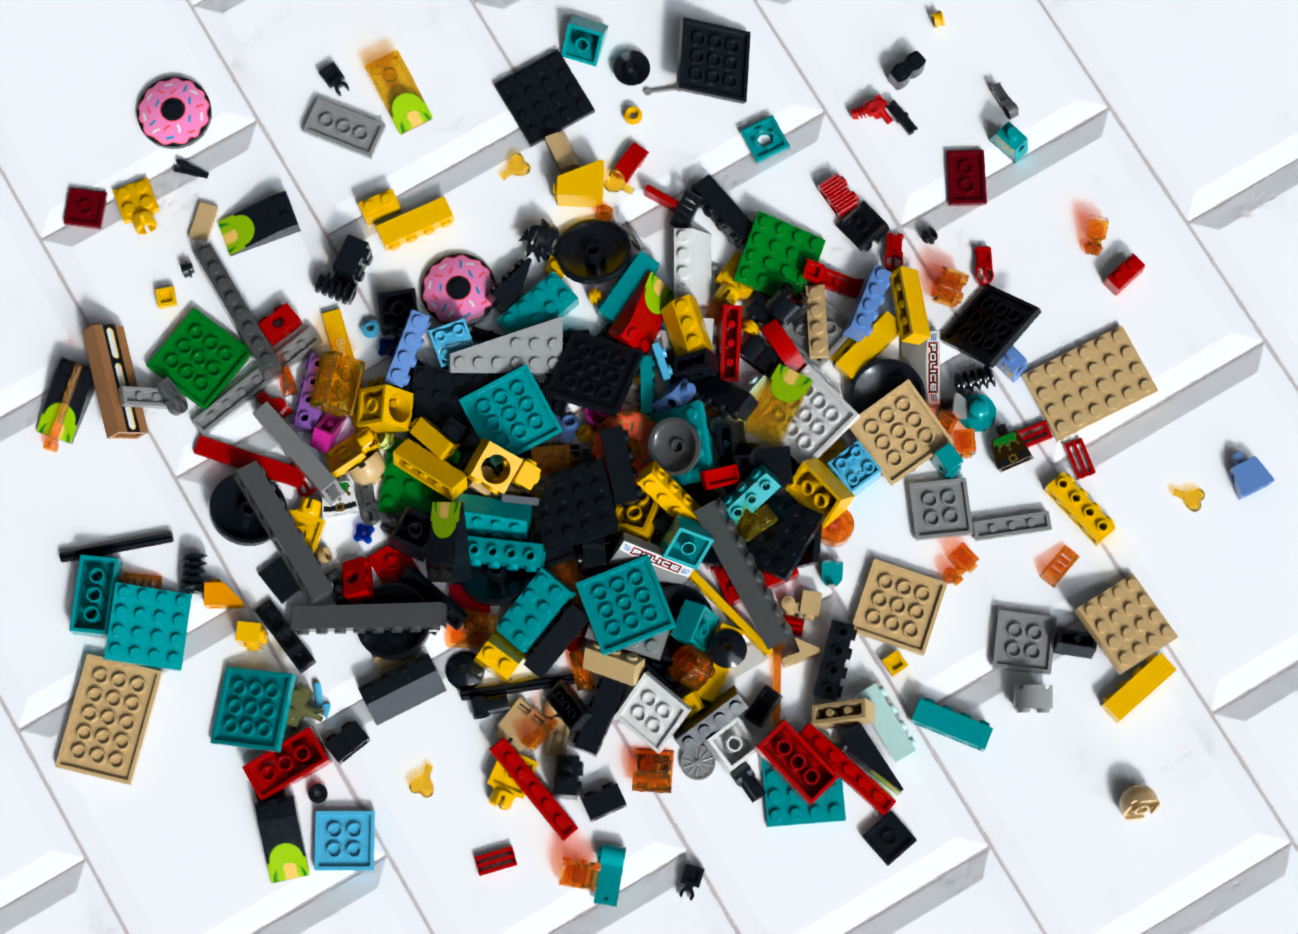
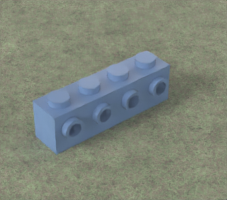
M875 264L866 273L843 335L858 343L865 336L869 337L873 330L871 324L879 315L877 309L885 299L884 291L891 284L889 279L892 272Z
M415 310L409 311L383 382L398 388L408 385L411 377L408 374L411 367H415L418 357H415L417 349L421 350L424 344L422 336L424 331L428 332L431 325L429 321L430 316Z

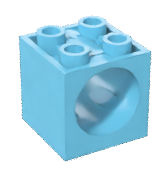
M465 318L428 331L441 368L449 365V353L474 346Z
M859 440L827 463V468L855 497L876 482L882 472V469Z

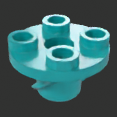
M982 394L967 396L965 398L968 400L967 419H959V422L970 431H986L996 419V407L993 401Z

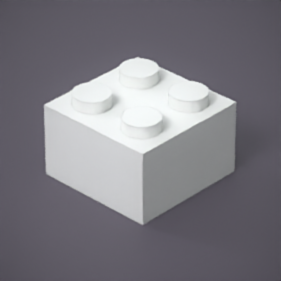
M736 717L703 743L728 774L756 753L753 747L758 742L740 718Z

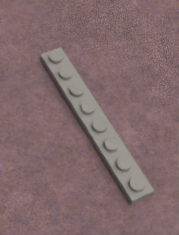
M310 326L275 354L281 364V374L265 381L257 368L191 422L205 437L323 343L322 339Z

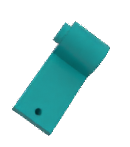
M604 843L602 847H598L597 858L600 859V866L593 900L594 904L617 907L627 847Z

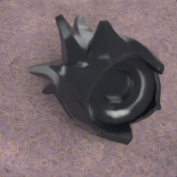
M543 218L541 219V225L528 227L518 240L526 242L527 253L525 258L532 252L538 262H541L540 257L543 261L549 260V254L556 258L554 248L559 239V231L554 224L550 225Z

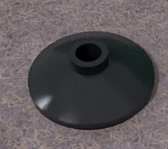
M625 51L614 61V75L624 85H639L650 74L649 60L639 51ZM630 68L635 69V72L630 73L628 70Z
M729 629L721 630L710 639L708 653L711 660L717 666L733 668L741 664L745 659L747 644L740 633ZM726 644H729L731 646L730 651H726L724 649V646Z
M464 651L450 658L446 666V676L452 686L464 690L475 688L481 683L484 678L485 669L474 662L476 654ZM464 666L468 667V672L466 673L461 672V668Z

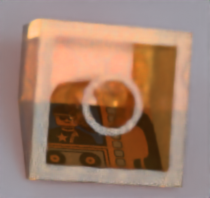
M635 748L632 791L671 793L674 750H663L658 754L653 749Z

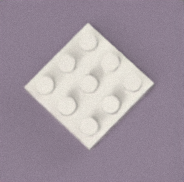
M647 671L625 700L615 718L655 752L660 754L692 708Z

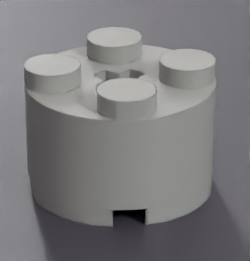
M1013 685L1014 709H1017V713H1029L1030 709H1037V713H1050V709H1053V685H1048V689H1046V685H1021V689H1018V685Z

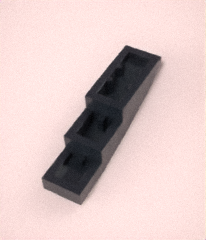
M271 599L254 610L301 674L317 663L296 633L291 630L290 625Z

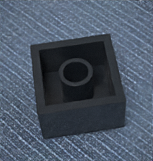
M350 234L347 235L332 266L337 279L344 278L346 283L351 281L353 286L355 283L358 284L363 281L365 277L364 271L367 265H371L374 257L369 242Z

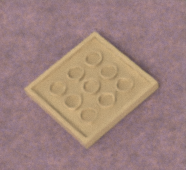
M909 379L860 413L861 417L849 428L882 469L881 473L890 486H893L934 456L935 452L945 445L954 442Z
M874 558L852 623L855 625L854 629L857 630V635L924 657L948 583Z
M1134 574L1129 575L1074 610L1119 675L1178 638Z

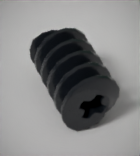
M327 272L325 276L321 273L315 285V292H321L323 296L328 294L330 299L335 297L337 302L342 300L344 305L347 303L351 305L356 296L358 284L355 283L353 287H350L351 281L343 284L344 278L337 281V275H334L331 279L330 272Z
M987 365L983 366V370L980 366L976 367L975 371L970 368L968 373L962 370L961 376L958 372L954 373L953 381L957 393L962 390L964 395H966L968 388L974 393L975 386L981 391L982 385L988 389L989 383L996 387L993 371Z
M189 553L183 556L182 559L185 563L182 564V568L186 570L181 572L182 576H184L181 579V583L184 584L180 587L182 592L204 594L199 589L204 588L200 581L206 580L205 577L201 576V573L206 572L201 566L207 565V562L202 561V558L208 557L207 554Z

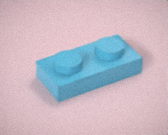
M659 342L654 343L651 346L656 365L663 384L668 383L673 375L670 364H666L665 358L667 354L664 346L661 347Z

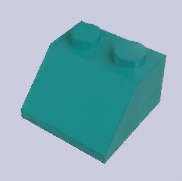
M573 15L567 26L561 55L565 58L596 67L605 44L609 25Z
M677 514L660 543L662 558L697 570L715 539L696 521Z
M685 599L676 620L677 627L671 630L670 635L678 642L706 654L709 641L720 619L707 606Z

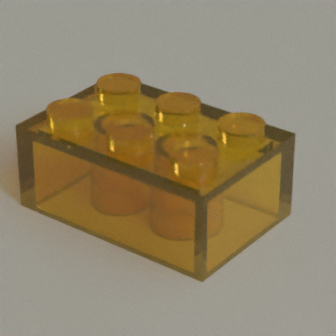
M338 351L322 352L309 407L337 418L353 417L365 362Z

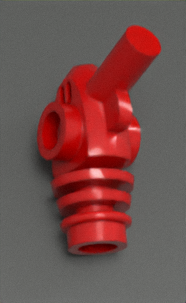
M880 94L872 99L863 101L864 106L860 103L861 108L857 105V109L855 107L850 109L853 120H859L858 116L862 119L863 114L867 118V113L868 117L874 116L876 120L882 117L887 125L893 121L885 110L887 101Z

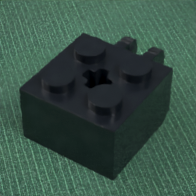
M415 288L377 293L383 335L393 334L395 346L399 340L398 333L402 332L409 311L415 310L419 312Z
M406 507L401 517L391 513L386 514V520L396 525V527L387 523H381L380 525L382 531L391 535L388 547L424 562L427 556L431 516L411 507Z
M556 755L554 790L552 793L555 799L577 800L578 795H582V781H579V776H583L584 762H581L580 756Z

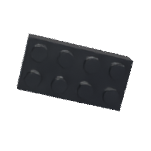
M560 679L545 696L570 731L578 732L592 716V713L568 681Z

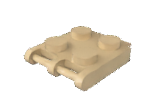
M521 696L497 725L499 730L496 732V736L500 739L505 737L507 741L510 738L513 739L510 743L511 746L521 754L524 749L527 751L530 749L552 720L545 718L537 711L536 707H531ZM520 704L524 705V706H525L526 708H528L531 712L529 713V712H528L526 709H524ZM534 714H535L536 716H538L540 719H542V720L544 721V723H542L540 720H538V719L534 716Z

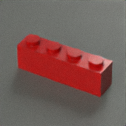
M723 304L718 307L716 355L718 356L719 373L715 374V377L734 384L739 382L742 306Z

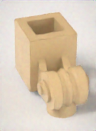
M803 590L802 599L798 603H795V599L792 596L784 597L781 602L783 615L794 617L799 615L808 621H814V618L818 619L822 593Z

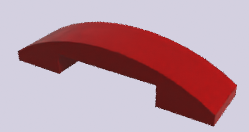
M810 259L806 260L802 278L815 285H825L826 290L853 299H857L864 279H855L825 268L824 264Z
M776 319L759 329L785 367L800 373L807 366L802 355Z

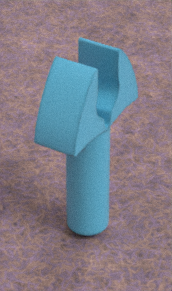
M315 682L313 683L316 703L313 707L320 709L321 706L325 710L324 715L327 718L331 710V704L323 702L321 683Z

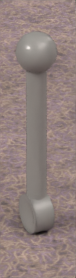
M676 87L654 90L646 88L644 94L650 96L652 93L681 91L676 90Z
M717 264L712 265V302H716L714 298L716 292L715 280L717 278V271L719 270V266Z

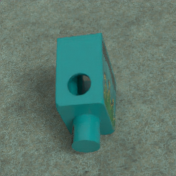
M1009 121L989 140L1015 164L1028 152V138Z

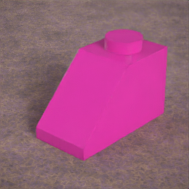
M329 410L314 427L309 446L320 452L327 453L335 444L346 421V417Z

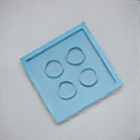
M316 811L314 871H374L376 812Z

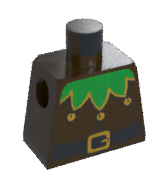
M1006 424L995 427L998 437L992 439L991 444L996 466L1000 473L1034 459V456L1016 430L1009 432Z

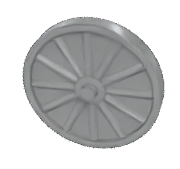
M625 221V224L622 223V227L633 246L639 252L644 250V245L634 228L627 221Z
M699 745L689 754L683 752L680 760L683 773L692 780L708 778L713 773L716 764L715 757L703 745Z

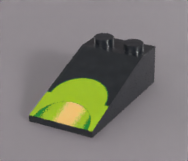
M286 191L269 196L218 222L230 257L301 231Z
M61 357L37 427L38 433L73 444L95 391L89 366Z
M432 502L426 556L428 582L459 583L472 579L463 502Z
M861 723L840 735L838 747L844 754L847 753L849 758L895 795H901L904 790Z
M288 796L255 803L257 821L271 884L310 876L296 797Z

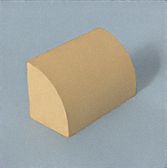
M558 132L545 137L546 145L560 175L581 167L566 133Z

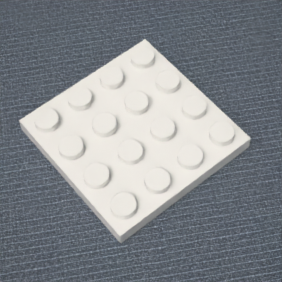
M809 364L800 372V374L813 380L805 396L802 395L794 402H783L775 397L755 417V420L781 446H790L791 456L800 465L805 460L819 459L861 417Z

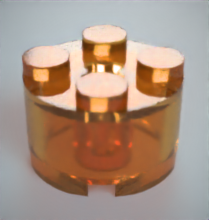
M943 265L939 271L942 272V275L936 278L933 287L931 302L954 308L957 307L958 303L962 302L964 293L961 291L963 286H966L969 275H966L963 271Z
M848 510L843 512L827 527H822L821 543L823 545L841 547L850 540L854 530V519ZM832 523H833L834 525H836V524L838 525L837 530H836L835 527H834V528H831V524H832Z
M683 645L677 649L671 658L673 660L672 667L669 666V674L672 679L696 691L700 690L709 678L714 676L716 671L712 657L694 645Z
M563 856L558 885L596 891L602 864L590 862L589 865V860L579 858L574 862V858Z

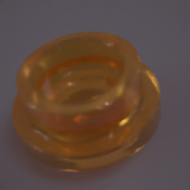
M600 205L596 209L595 215L598 219L602 221H611L613 219L614 213L610 206Z

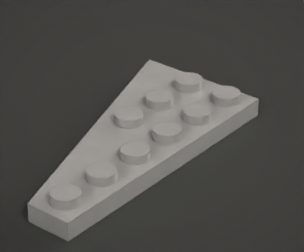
M563 316L449 353V373H510L527 364L531 373H554L563 353Z

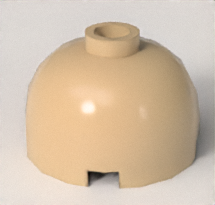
M377 449L367 454V458L360 464L347 470L349 476L360 485L372 483L374 486L382 480L381 475L385 472L386 465L383 456Z
M1136 783L1129 785L1119 800L1120 810L1126 820L1145 818L1143 814L1149 811L1153 814L1161 805L1152 788Z

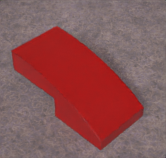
M633 142L611 173L625 183H628L650 152L636 142Z

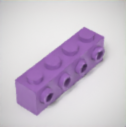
M311 353L310 359L307 358L305 369L307 370L306 377L303 376L301 380L302 393L301 395L298 394L296 405L298 406L297 413L294 412L292 416V424H294L295 430L313 434L314 427L321 421L336 364L333 357Z

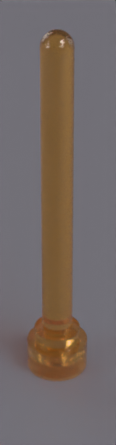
M79 363L74 366L52 433L44 441L42 448L46 450L58 451L59 440L57 439L82 370V365Z
M785 641L772 648L774 650L773 689L780 694L781 650L785 646ZM781 700L773 710V727L781 720Z

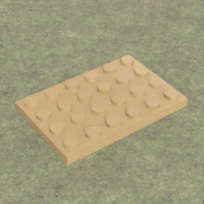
M1122 325L1021 375L1057 442L1159 391Z
M87 654L55 767L132 786L163 672L134 664L103 660V657Z

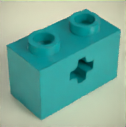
M948 443L934 453L931 462L942 478L946 480L947 478L953 479L960 474L959 471L962 469L961 466L964 461L953 445Z

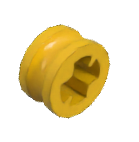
M938 10L937 13L931 12L934 28H938L939 25L945 26L941 10Z

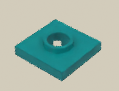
M773 115L740 130V134L756 164L790 148ZM763 135L771 138V144L765 147L760 146L758 143L759 137Z

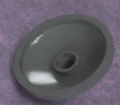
M670 417L660 421L653 428L648 441V452L651 461H656L670 476L683 475L689 472L698 462L701 453V441L696 428L689 421L679 417Z

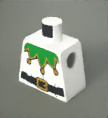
M342 475L338 476L335 479L345 494L331 506L322 497V515L324 519L360 513L350 480L342 481Z

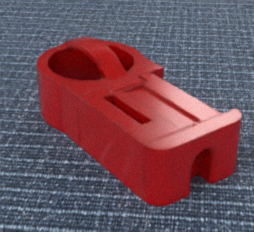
M894 233L887 234L884 267L890 272H893L903 264L902 240L904 235L900 233L897 236H894ZM892 257L891 266L887 263V259ZM895 257L900 260L898 266H895Z
M975 247L976 266L974 279L978 285L986 286L991 284L994 278L991 247ZM983 270V281L977 277L978 272ZM987 271L991 276L989 281H987Z

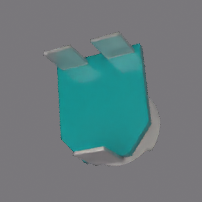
M837 560L822 561V583L830 588L837 587L843 579V562Z

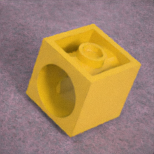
M387 384L360 389L356 426L363 429L370 428V431L379 434L384 432L393 434L410 431L414 393Z
M482 438L463 472L468 474L467 478L479 485L482 482L485 483L483 487L496 495L498 492L504 494L523 460L491 441ZM498 454L502 459L503 470L497 478L485 480L482 476V463L486 458Z

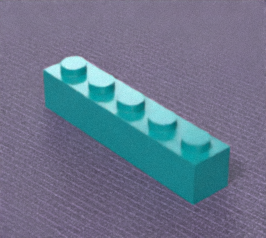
M644 356L640 364L641 416L655 413L654 408L651 406L653 401H655V394H653V389H655V382H653L655 371H652V366H655V359H652V356Z

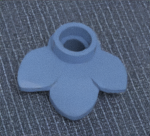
M572 414L564 417L555 415L563 432L548 441L556 442L561 440L563 444H567L574 439L575 431L580 427L579 419Z

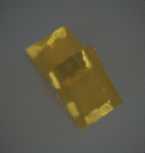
M767 504L752 514L747 508L740 518L736 529L744 540L748 542L776 523L778 518Z

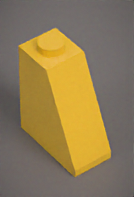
M425 416L417 417L410 426L412 427L410 433L441 460L450 459L461 445L460 443H454L440 432L442 429Z

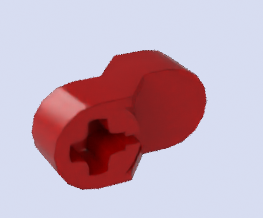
M264 390L255 396L260 405L268 402L283 418L292 412L282 398H270Z

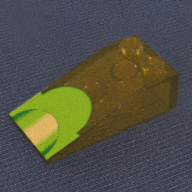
M398 49L364 66L368 78L400 136L433 119Z
M778 364L758 400V406L752 412L744 427L745 433L774 447H780L813 380Z

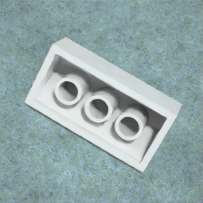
M674 228V300L690 294L696 297L699 307H712L711 234L694 228Z

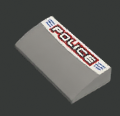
M930 331L931 337L920 345L901 342V361L911 366L923 381L926 403L929 408H939L940 331Z
M623 532L607 560L608 565L617 567L648 554L659 583L663 587L683 585L694 570L693 568L662 558L659 546Z

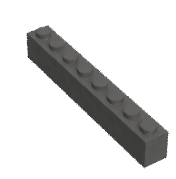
M208 243L194 250L193 253L198 266L264 380L268 381L281 374L282 368L279 360L212 245Z
M254 461L237 469L233 478L309 605L311 606L331 596L333 591L331 579L325 576L322 564L316 561L311 546H307L302 531L296 528L293 516L287 513L284 501L281 497L278 498L273 483L269 482L266 478L264 468L259 466L257 461Z
M718 498L695 510L694 513L702 528L714 537L715 540L712 543V547L767 649L769 650L793 637L791 625L786 622L781 607L777 605L772 590L765 583L764 575L758 570L754 556L749 553L744 538L740 536L736 529L735 521L730 518L725 503Z
M443 602L292 606L291 630L297 632V635H309V632H316L317 635H327L328 632L335 631V634H346V631L364 634L365 631L372 630V633H384V630H391L392 633H402V630L410 629V632H421V629L439 632L440 629L447 628V605Z

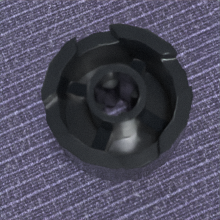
M785 281L777 287L765 303L767 309L771 307L775 311L773 315L778 320L787 325L792 323L793 326H796L810 307L807 302L808 296L801 291L798 293L790 283Z

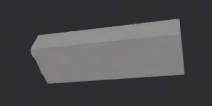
M268 402L259 405L252 414L262 429L331 506L345 494L338 481Z

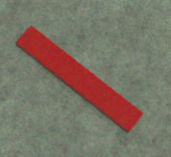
M201 435L193 452L195 455L237 469L257 461L259 466L264 468L268 479L294 488L301 489L305 480L304 475L295 466Z
M810 722L798 733L830 768L882 817L897 802Z
M505 737L488 749L562 841L579 829Z

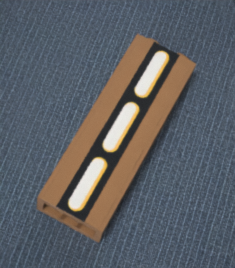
M90 324L89 328L82 331L106 437L107 439H138L149 433L143 408L120 406L118 388L121 386L138 387L124 327L115 326V324Z

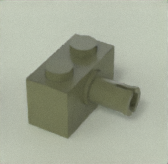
M294 685L286 726L300 730L305 716L320 722L323 720L321 715L324 716L325 710L309 705L313 694L309 689Z

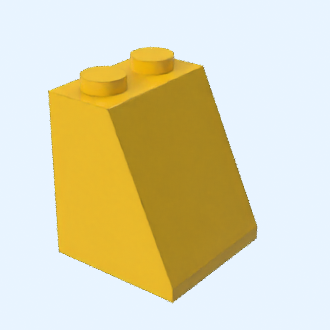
M604 160L595 161L557 176V182L553 183V194L558 206L603 208Z
M495 630L475 657L474 662L503 683H506L527 653H522Z

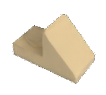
M794 637V643L798 652L790 651L784 654L781 663L785 669L820 655L821 650L810 643Z

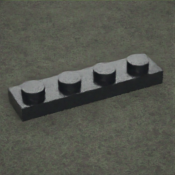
M410 565L407 567L399 581L420 591L428 602H443L446 604L447 623L456 631L460 629L469 614L432 582H428V579L414 566Z

